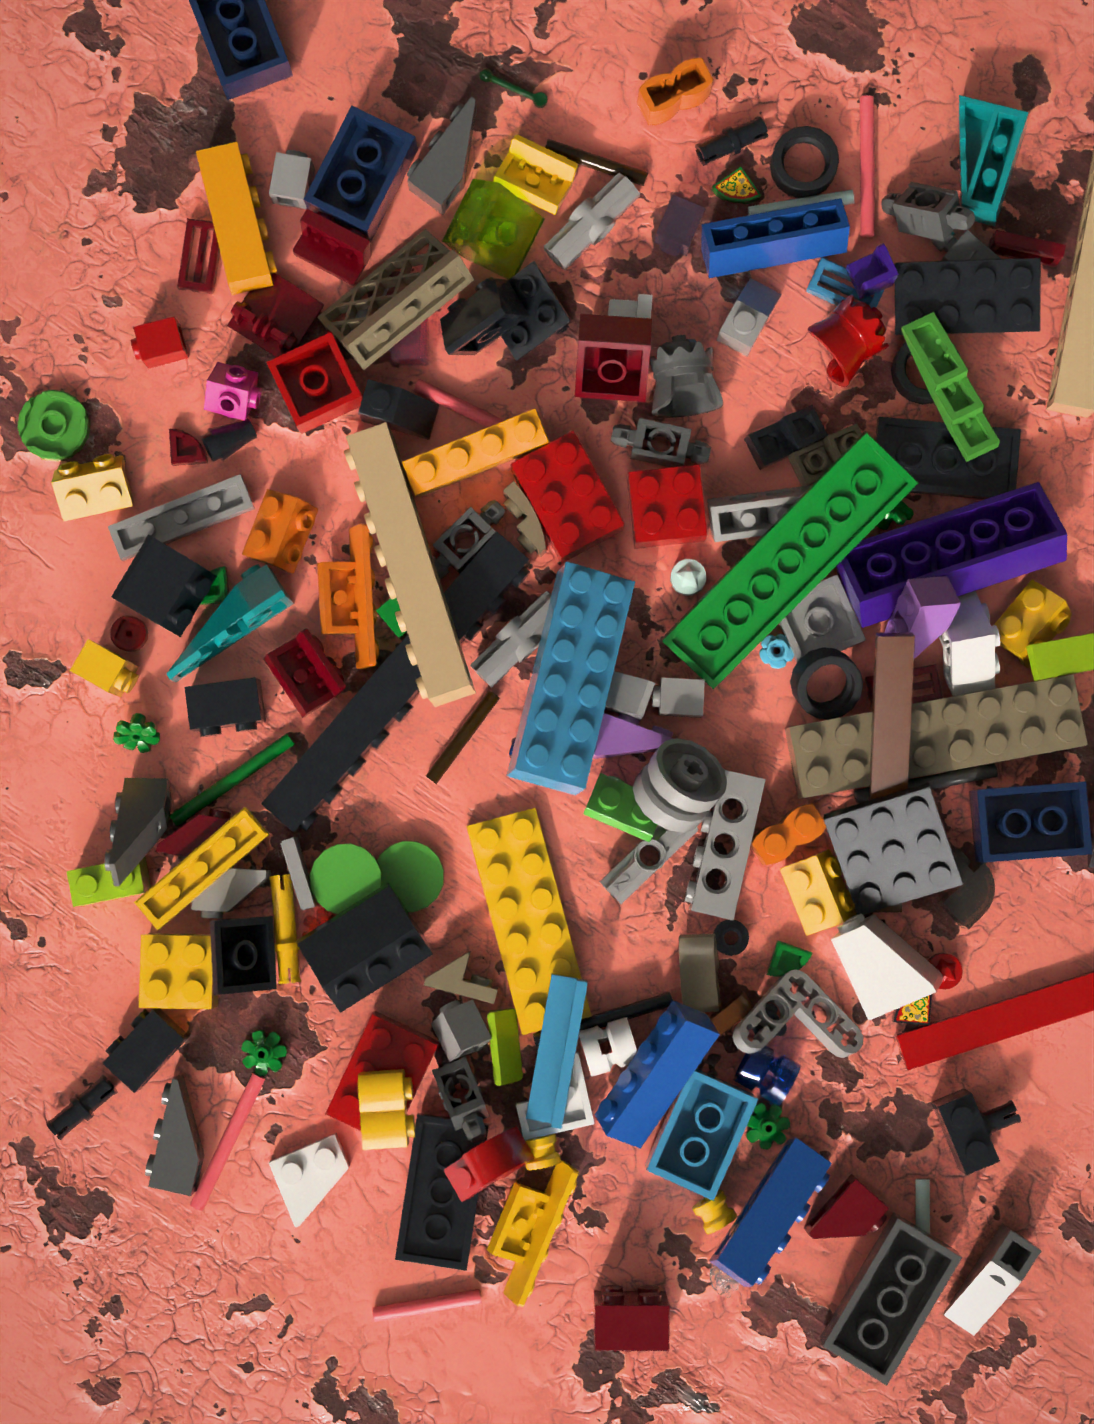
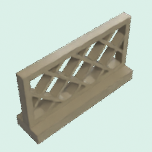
M425 229L317 318L329 332H332L335 339L353 356L360 367L365 370L472 283L474 278L460 256L453 249L451 251ZM429 244L427 253L416 255L419 250ZM423 265L421 272L410 274L413 266ZM401 269L399 276L389 277L393 271ZM395 287L394 294L383 296L386 288ZM374 291L372 298L362 299L366 293ZM368 309L366 317L355 318L357 311ZM342 313H346L343 321L332 322Z

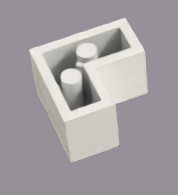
M976 591L958 596L961 604L950 627L939 636L943 646V674L953 697L995 689V674L1000 673V663L995 652V647L1000 646L999 631L996 625L991 626L988 606L986 603L980 602Z

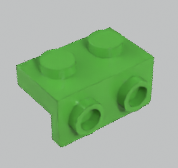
M600 773L583 814L650 842L657 824L649 819L640 809L635 800L633 786L625 784L618 777Z

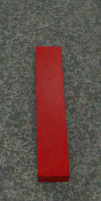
M1094 971L930 1023V1025H924L896 1034L895 1037L906 1070L1094 1011Z

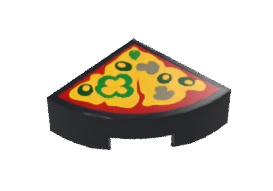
M932 994L895 1009L892 1022L930 1025Z

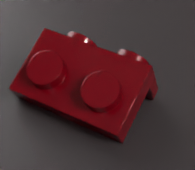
M306 209L300 219L302 234L293 248V254L344 282L355 285L371 258L370 241L367 240L366 235L361 231L351 227L346 229L336 224L335 219L322 211L315 213Z
M307 628L300 631L294 639L269 652L263 658L302 718L337 698L346 688L341 671L337 666L330 663L324 654L321 641L315 635H311Z

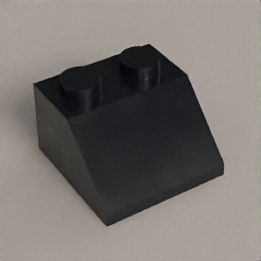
M493 277L487 278L475 287V294L468 299L461 298L447 308L449 313L440 319L444 347L448 355H476L530 316L508 280L494 279Z
M148 534L111 597L181 637L186 627L191 623L193 615L202 600L209 593L211 585L217 576Z
M273 916L210 921L213 995L277 989Z

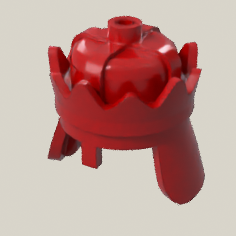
M852 295L845 300L842 299L838 306L830 313L829 317L807 328L810 335L822 343L834 357L828 364L827 376L832 382L841 387H847L865 360H869L875 354L889 347L888 343L883 344L885 341V336L883 335L886 332L883 321L880 320L883 318L882 313L876 307L871 308L863 301L853 303L854 297Z

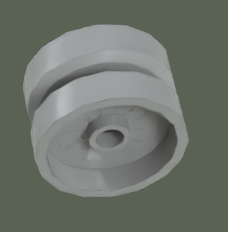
M676 738L666 740L658 747L650 758L649 763L643 767L635 778L633 792L642 812L655 824L669 831L683 833L694 830L704 820L710 809L724 795L727 779L723 767L707 749L693 741Z

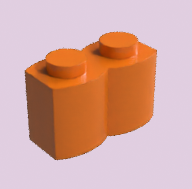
M703 58L688 59L677 65L671 74L665 73L653 76L641 85L638 91L637 105L648 125L665 123L672 119L679 110L695 108L708 99L712 90L713 78Z
M813 804L798 806L787 812L779 824L770 825L759 830L752 837L750 847L762 865L776 864L786 859L794 851L796 845L807 844L818 838L826 829V825Z

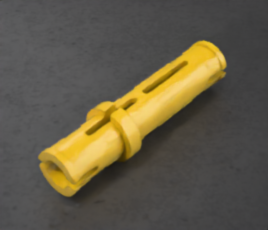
M290 874L282 875L283 890H281L280 875L269 876L276 938L274 948L275 952H277L278 984L289 983L288 968L290 969L291 983L302 982L298 950L300 948L296 942L297 934L292 879Z

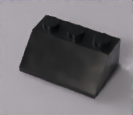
M389 883L296 940L320 985L340 1013L433 955L424 934Z

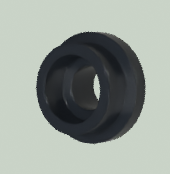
M724 920L716 926L713 932L716 936L717 950L725 955L733 956L740 954L745 950L749 942V934L746 927L737 920ZM728 931H735L738 936L736 943L732 945L727 944L724 940V936Z

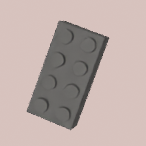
M893 1212L821 1334L822 1346L887 1386L961 1261V1255L954 1248Z

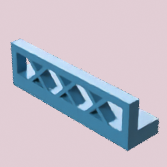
M557 974L551 975L526 1119L551 1123L553 1128L562 1129L588 985L587 980Z

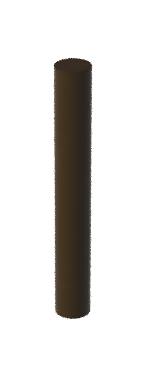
M548 139L545 148L565 156L577 164L612 176L620 173L626 176L632 183L641 186L645 185L648 172Z
M488 690L425 775L435 784L439 782L500 698Z

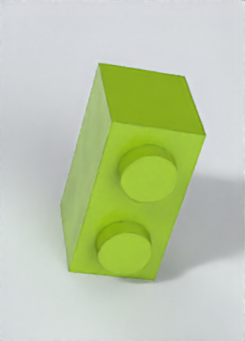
M146 857L139 862L120 886H114L111 871L105 870V864L66 871L73 907L144 894L151 888Z

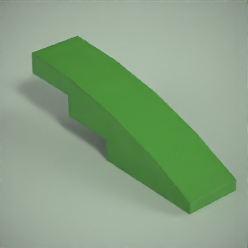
M932 312L903 326L901 331L915 364L965 461L968 462L997 448L1000 440L983 413L984 404L967 378L968 368L935 313Z

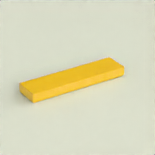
M244 807L134 903L153 926L160 930L270 834L249 809Z

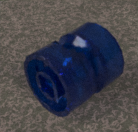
M766 1045L755 1053H745L733 1080L749 1090L760 1089L761 1097L779 1106L792 1088L801 1065L785 1055L774 1056V1049ZM768 1071L772 1072L773 1075L771 1076L767 1074Z

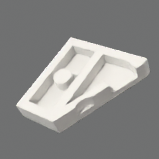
M337 1133L268 1163L295 1228L305 1221L350 1167Z

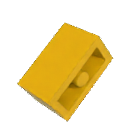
M89 639L69 670L104 691L122 697L124 692L130 693L139 678V675L136 674L139 666Z

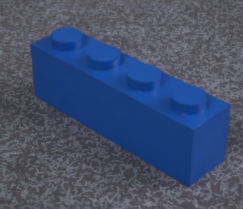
M839 198L702 224L701 252L708 277L714 278L847 253L850 225L842 199Z
M673 1000L667 1010L659 1017L650 1035L639 1046L636 1055L628 1067L620 1074L617 1083L608 1096L600 1103L595 1113L606 1136L641 1149L720 1035L707 1014Z
M798 1138L787 1140L709 1262L744 1287H753L755 1283L760 1285L771 1270L768 1262L774 1253L780 1254L790 1241L791 1235L788 1234L791 1226L794 1222L800 1223L808 1213L811 1206L807 1203L814 1191L819 1193L829 1180L830 1175L827 1173V1170L832 1163Z

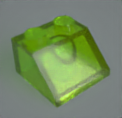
M473 179L442 242L465 259L509 280L519 272L545 219L502 184Z

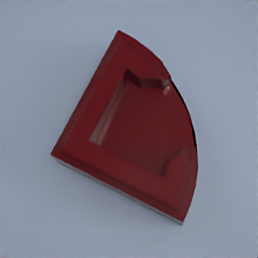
M169 429L170 457L173 466L208 464L204 448L192 435L182 430Z

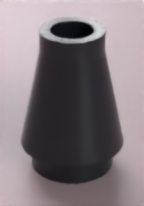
M246 419L237 423L209 428L208 433L201 435L207 453L214 462L218 459L224 461L248 442L256 439L257 435L250 420Z

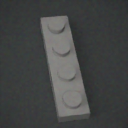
M239 474L108 526L120 559L125 561L136 556L148 534L162 543L168 544L254 510L255 507L244 479Z

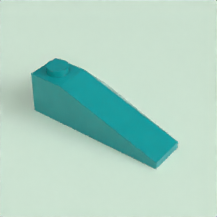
M257 564L241 575L243 580L234 586L168 670L166 675L170 680L174 682L179 681L294 604L267 564L263 567Z

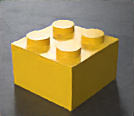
M147 933L141 935L139 1008L213 1009L218 1007V995H213L210 934Z

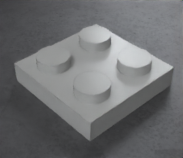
M838 575L821 581L779 623L794 654L796 663L811 650L826 647L843 651L866 640Z

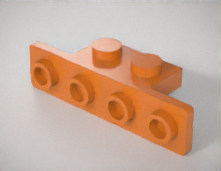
M358 524L349 528L350 562H320L317 564L321 635L354 634L356 668L366 669L376 665V660L379 656V644L374 636L377 609L372 600V589L375 585V573L370 564L373 538L369 533L367 524Z

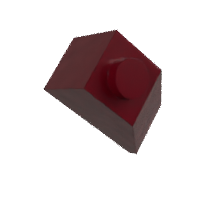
M210 809L209 816L197 815L158 843L156 852L187 857L230 820L231 812Z
M851 1174L804 1229L813 1239L866 1236L870 1230L874 1233L884 1224L887 1219L885 1213L889 1208Z

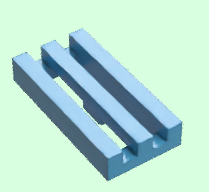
M823 257L821 258L806 292L838 306L842 299H846L818 286L817 283L819 282L845 295H852L854 299L865 302L871 308L877 307L884 290L875 293L873 297L869 296L860 300L854 288L822 274L823 270H826L852 282L845 267Z

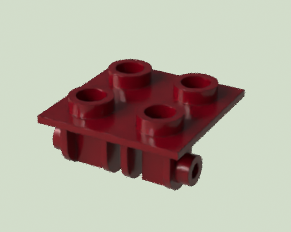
M271 273L273 286L249 291L242 303L237 301L231 309L230 313L233 317L227 326L273 356L278 357L298 347L321 312L324 304L276 273Z

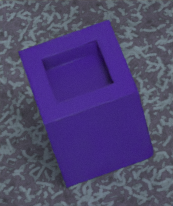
M884 243L878 245L874 253L848 264L845 268L860 300L893 286L899 275Z

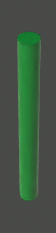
M288 733L284 734L171 813L170 818L176 826L181 825L294 746L295 743Z

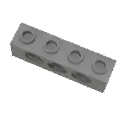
M812 485L707 499L711 535L714 542L763 536Z
M724 770L727 779L726 791L712 807V811L702 821L701 832H706L703 847L697 845L692 865L698 868L696 881L689 880L684 901L690 903L689 910L734 920L766 779ZM727 799H735L741 806V813L734 820L726 818L722 812V805ZM722 833L729 835L733 840L732 850L725 855L719 854L714 848L715 838ZM715 868L721 870L725 875L724 885L717 890L709 888L706 883L707 873Z

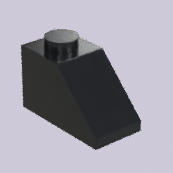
M368 379L358 414L362 422L373 425L386 422L391 430L430 440L439 405L405 389Z

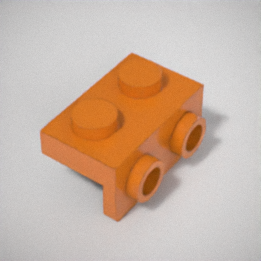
M267 489L242 555L293 574L302 557L310 531L314 526L318 508L298 497Z

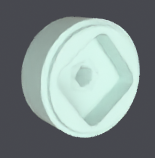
M681 560L672 569L670 575L671 585L681 595H695L705 585L706 571L696 560Z

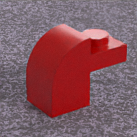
M516 1126L462 1155V1158L444 1169V1172L459 1199L463 1202L495 1181L512 1174L535 1157Z

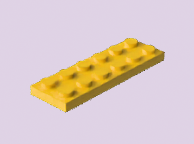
M536 808L466 826L522 1035L542 1030L552 974L582 979ZM585 996L581 1019L592 1016L587 996Z

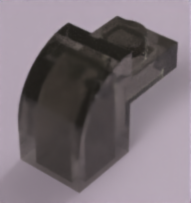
M955 847L952 851L962 877L963 885L951 888L937 903L961 928L969 930L990 908L995 895V883L993 875L985 863H977L970 869L968 867L971 863L970 859L960 849Z

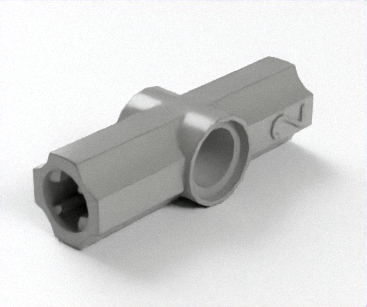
M618 173L592 199L590 197L585 199L572 212L568 219L569 222L544 245V250L558 266L566 270L591 244L596 245L612 230L615 221L640 197L639 191L626 176Z
M548 591L541 594L520 617L518 615L514 617L496 635V640L470 665L491 688L517 662H523L539 646L551 599V594Z
M658 825L650 842L642 840L599 882L614 899L622 904L699 829L696 827L694 830L682 833L669 831ZM644 846H652L657 850L659 858L655 865L647 866L641 862L639 854Z

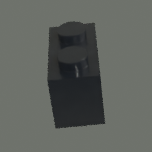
M256 677L184 687L189 728L195 732L200 731V737L221 735V728L234 726L236 732L257 730V723L266 722L261 680Z
M160 1008L152 1009L151 1012L144 1009L130 1024L134 1030L126 1039L119 1036L106 1050L110 1056L103 1064L133 1093L141 1090L190 1037Z

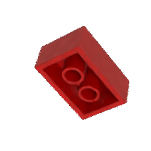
M574 430L510 464L513 476L532 505L541 528L561 564L624 530L625 524Z
M375 1011L369 1019L325 1114L361 1131L358 1074L360 1072L404 1069L405 1078H412L414 1099L440 1042ZM406 1100L407 1112L413 1100Z

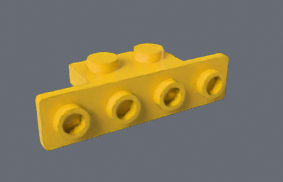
M562 1160L561 1163L555 1165L545 1192L514 1182L486 1249L492 1255L515 1262L503 1294L517 1306L523 1307L527 1298L534 1290L537 1273L541 1264L548 1256L551 1239L555 1230L562 1222L563 1210L569 1196L574 1192L577 1185L579 1171Z

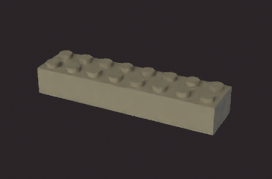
M1074 674L912 704L908 779L1087 746ZM872 712L802 724L785 729L798 799L869 786Z

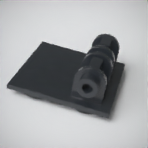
M535 261L508 280L530 315L501 336L516 361L553 334L557 333L559 335L569 328L568 323L571 322L570 317Z

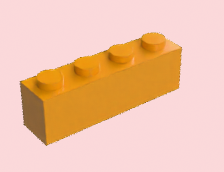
M238 142L196 151L231 294L236 295L273 286L270 274L277 272L272 251L265 252L262 243L263 240H268L269 238L264 218L257 219L254 208L261 207L256 185L249 187L246 175L253 174L248 153L240 154Z
M535 408L403 461L402 464L415 496L421 497L531 453L549 444L550 441L539 413Z

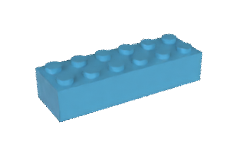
M567 561L558 570L507 777L575 796L585 790L635 581Z

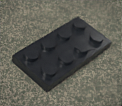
M1041 257L895 263L899 274L895 280V335H903L901 331L903 326L932 312L935 313L947 334L1041 331Z
M878 417L875 441L918 482L909 493L988 499L1016 489L1021 429L992 427L1000 440L999 446L966 462L944 422Z
M423 1113L417 1114L395 1260L467 1271L479 1192L461 1202L444 1169L462 1158V1155L487 1141L488 1123H484L486 1137L480 1141L471 1142L463 1128L455 1130L451 1118Z

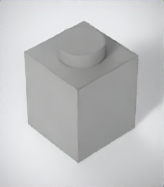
M288 150L286 154L276 152L269 195L273 204L307 209L303 199L313 182L315 168L312 159L308 158L305 153L296 150Z
M662 677L660 679V686H654L652 707H659L658 716L701 718L704 707L705 680Z
M456 1000L444 1005L439 1009L440 1015L431 1023L449 1063L480 1051L492 1039L473 1000L463 1004Z

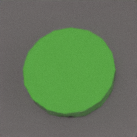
M47 390L25 402L19 413L18 432L22 442L32 454L48 461H62L73 457L83 449L89 438L90 420L87 410L76 397L60 390Z
M402 841L389 846L377 859L381 869L382 886L389 883L408 912L424 909L438 898L444 885V869L439 857L430 847L419 842Z
M336 844L324 850L314 861L310 873L311 891L316 901L329 912L339 914L382 887L381 869L376 858L367 849L354 844Z

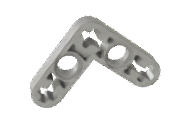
M791 970L780 977L736 1025L733 1031V1040L737 1048L744 1053H755L765 1047L788 1020L795 1015L837 1057H849L859 1051L863 1045V1035L858 1026L807 974L800 970ZM793 982L798 985L795 994L790 991L791 983ZM807 996H810L812 999L803 1005L801 1002L806 1000ZM768 1002L778 1006L780 1010L779 1020H772L766 1014L765 1006ZM814 1005H819L825 1010L827 1015L825 1023L818 1022L813 1017L812 1007ZM836 1023L837 1026L833 1027V1031L829 1032L827 1028ZM760 1024L763 1028L755 1034L754 1040L750 1042L747 1038L749 1030ZM844 1033L849 1037L847 1040L848 1045L846 1046L840 1042L843 1039L842 1035Z

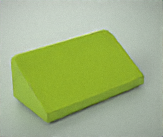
M513 1008L490 1010L487 1018L489 1034L492 1038L490 1040L494 1084L501 1086L520 1081L523 1078L516 1010Z

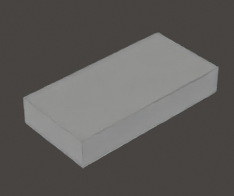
M293 837L281 841L282 843L280 844L300 908L307 910L319 906L311 891L310 875L298 838Z

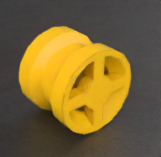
M555 1133L525 1140L535 1157L525 1164L527 1170L547 1168L561 1163L560 1154L555 1151L554 1147L557 1141Z
M718 1190L714 1201L705 1197L692 1207L695 1215L700 1216L704 1221L703 1228L707 1234L724 1228L737 1218L735 1210L727 1206L725 1202L726 1195L723 1190Z

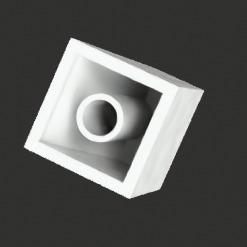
M862 913L852 916L837 927L839 932L831 939L868 1020L937 992L944 980L938 969L875 914L864 918Z

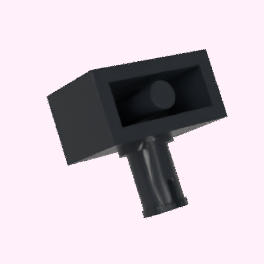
M964 1088L931 1102L957 1167L965 1175L1000 1162L991 1140L992 1133L1021 1122L1020 1115L1016 1114L1018 1110L1012 1100L982 1113L978 1109L972 1093Z

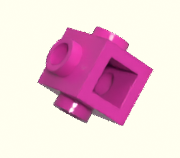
M217 362L207 379L204 410L222 414L228 418H237L245 421L251 408L257 409L261 399L262 388L257 387L258 372L247 370L238 365Z

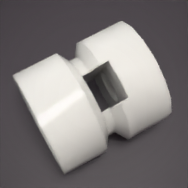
M627 1017L608 1022L604 1030L595 1026L579 1031L592 1077L610 1072L614 1064L621 1068L628 1066L637 1053ZM610 1041L612 1053L602 1055L599 1044Z

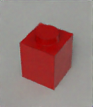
M175 316L133 327L136 338L131 339L136 360L141 359L148 369L189 358L181 325Z

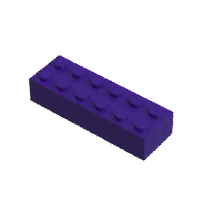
M1039 482L863 539L837 565V575L861 627L864 628L891 618L898 598L902 594L908 579L948 576L957 596H961L1066 561L1067 532Z

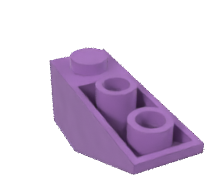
M948 576L908 579L902 594L898 598L894 612L887 622L884 633L914 634V659L950 627L961 604Z
M604 710L593 759L655 752L666 740L673 739V732L658 726H653L652 730L638 726L640 720L632 716L619 713L618 718L606 714Z

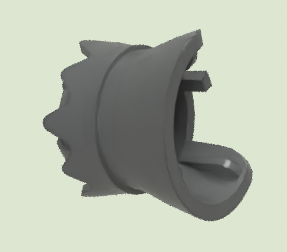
M676 335L672 337V342H666L659 346L657 349V359L654 356H650L649 361L653 371V378L656 380L652 405L653 416L662 418L686 417L711 412L723 406L722 395L712 373L714 370L712 347L704 351L700 341L686 339L685 335Z

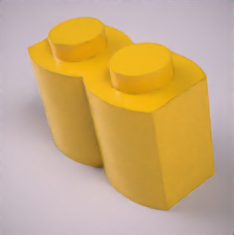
M404 1069L360 1072L358 1074V1092L363 1150L408 1147L409 1137H415L414 1115H407L406 1100H413L412 1078H405Z

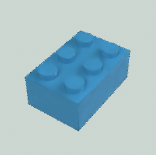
M696 1068L667 1112L645 1162L646 1170L714 1201L758 1098L750 1092Z

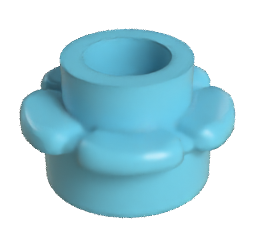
M784 634L768 635L761 642L760 658L772 668H783L794 657ZM778 647L780 649V653L775 654L774 648Z

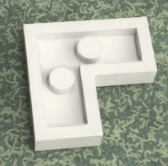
M575 1052L562 1129L551 1127V1123L526 1119L529 1100L516 1103L521 1130L525 1140L595 1124L578 1052Z

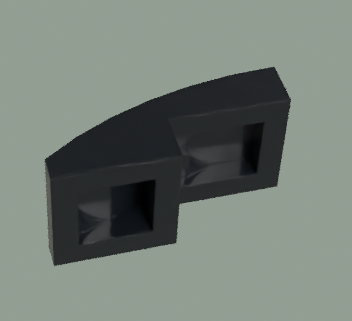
M810 405L783 417L772 425L749 434L744 440L759 470L788 458L793 452L823 440L828 434L814 406Z

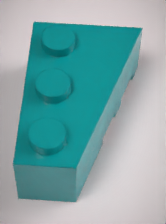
M959 95L961 207L971 209L974 212L975 222L995 227L1025 135L1029 112Z

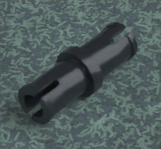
M760 116L736 128L727 127L722 130V134L696 144L697 156L701 164L706 166L708 163L728 154L732 156L741 153V148L768 138L767 127Z
M102 1075L99 1080L80 1096L75 1094L70 1098L71 1103L51 1120H48L46 1125L54 1135H57L59 1140H62L65 1135L84 1119L89 1121L94 1116L93 1112L110 1097L117 1094L118 1091L111 1081Z

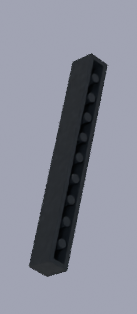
M498 532L493 535L444 592L460 644L465 639L471 642L484 627L480 621L488 612L494 615L506 602L507 598L504 596V593L513 584L516 588L519 587L530 574V571L527 569L530 559ZM408 635L261 803L293 832L298 833L301 828L304 831H308L320 817L316 812L325 801L331 804L343 790V787L339 784L348 774L354 777L367 762L363 758L371 747L376 750L379 749L390 736V733L387 731L389 726L395 720L401 723L414 708L410 702L420 693L416 678L421 677L418 665L412 666L405 647V645L411 643Z

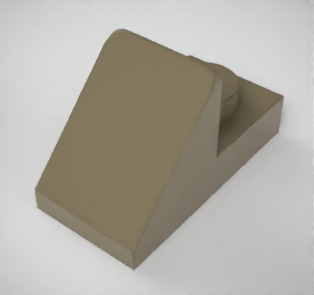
M471 951L427 976L424 982V986L494 1004L498 992V987L491 986L493 980L490 978L472 974L471 980L464 979Z

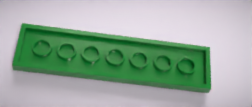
M865 431L662 637V642L714 689L867 536L918 482Z

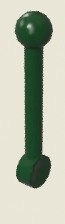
M488 68L482 69L479 74L483 82L491 81L532 100L537 108H543L547 104V96L544 93L534 94L493 75L492 71Z

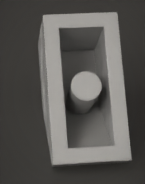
M750 278L722 325L717 341L748 357L782 294Z
M614 671L605 708L618 714L623 713L641 721L655 682Z
M230 868L192 901L191 910L201 911L202 918H223V912H231L264 884L269 879V876H271V870Z

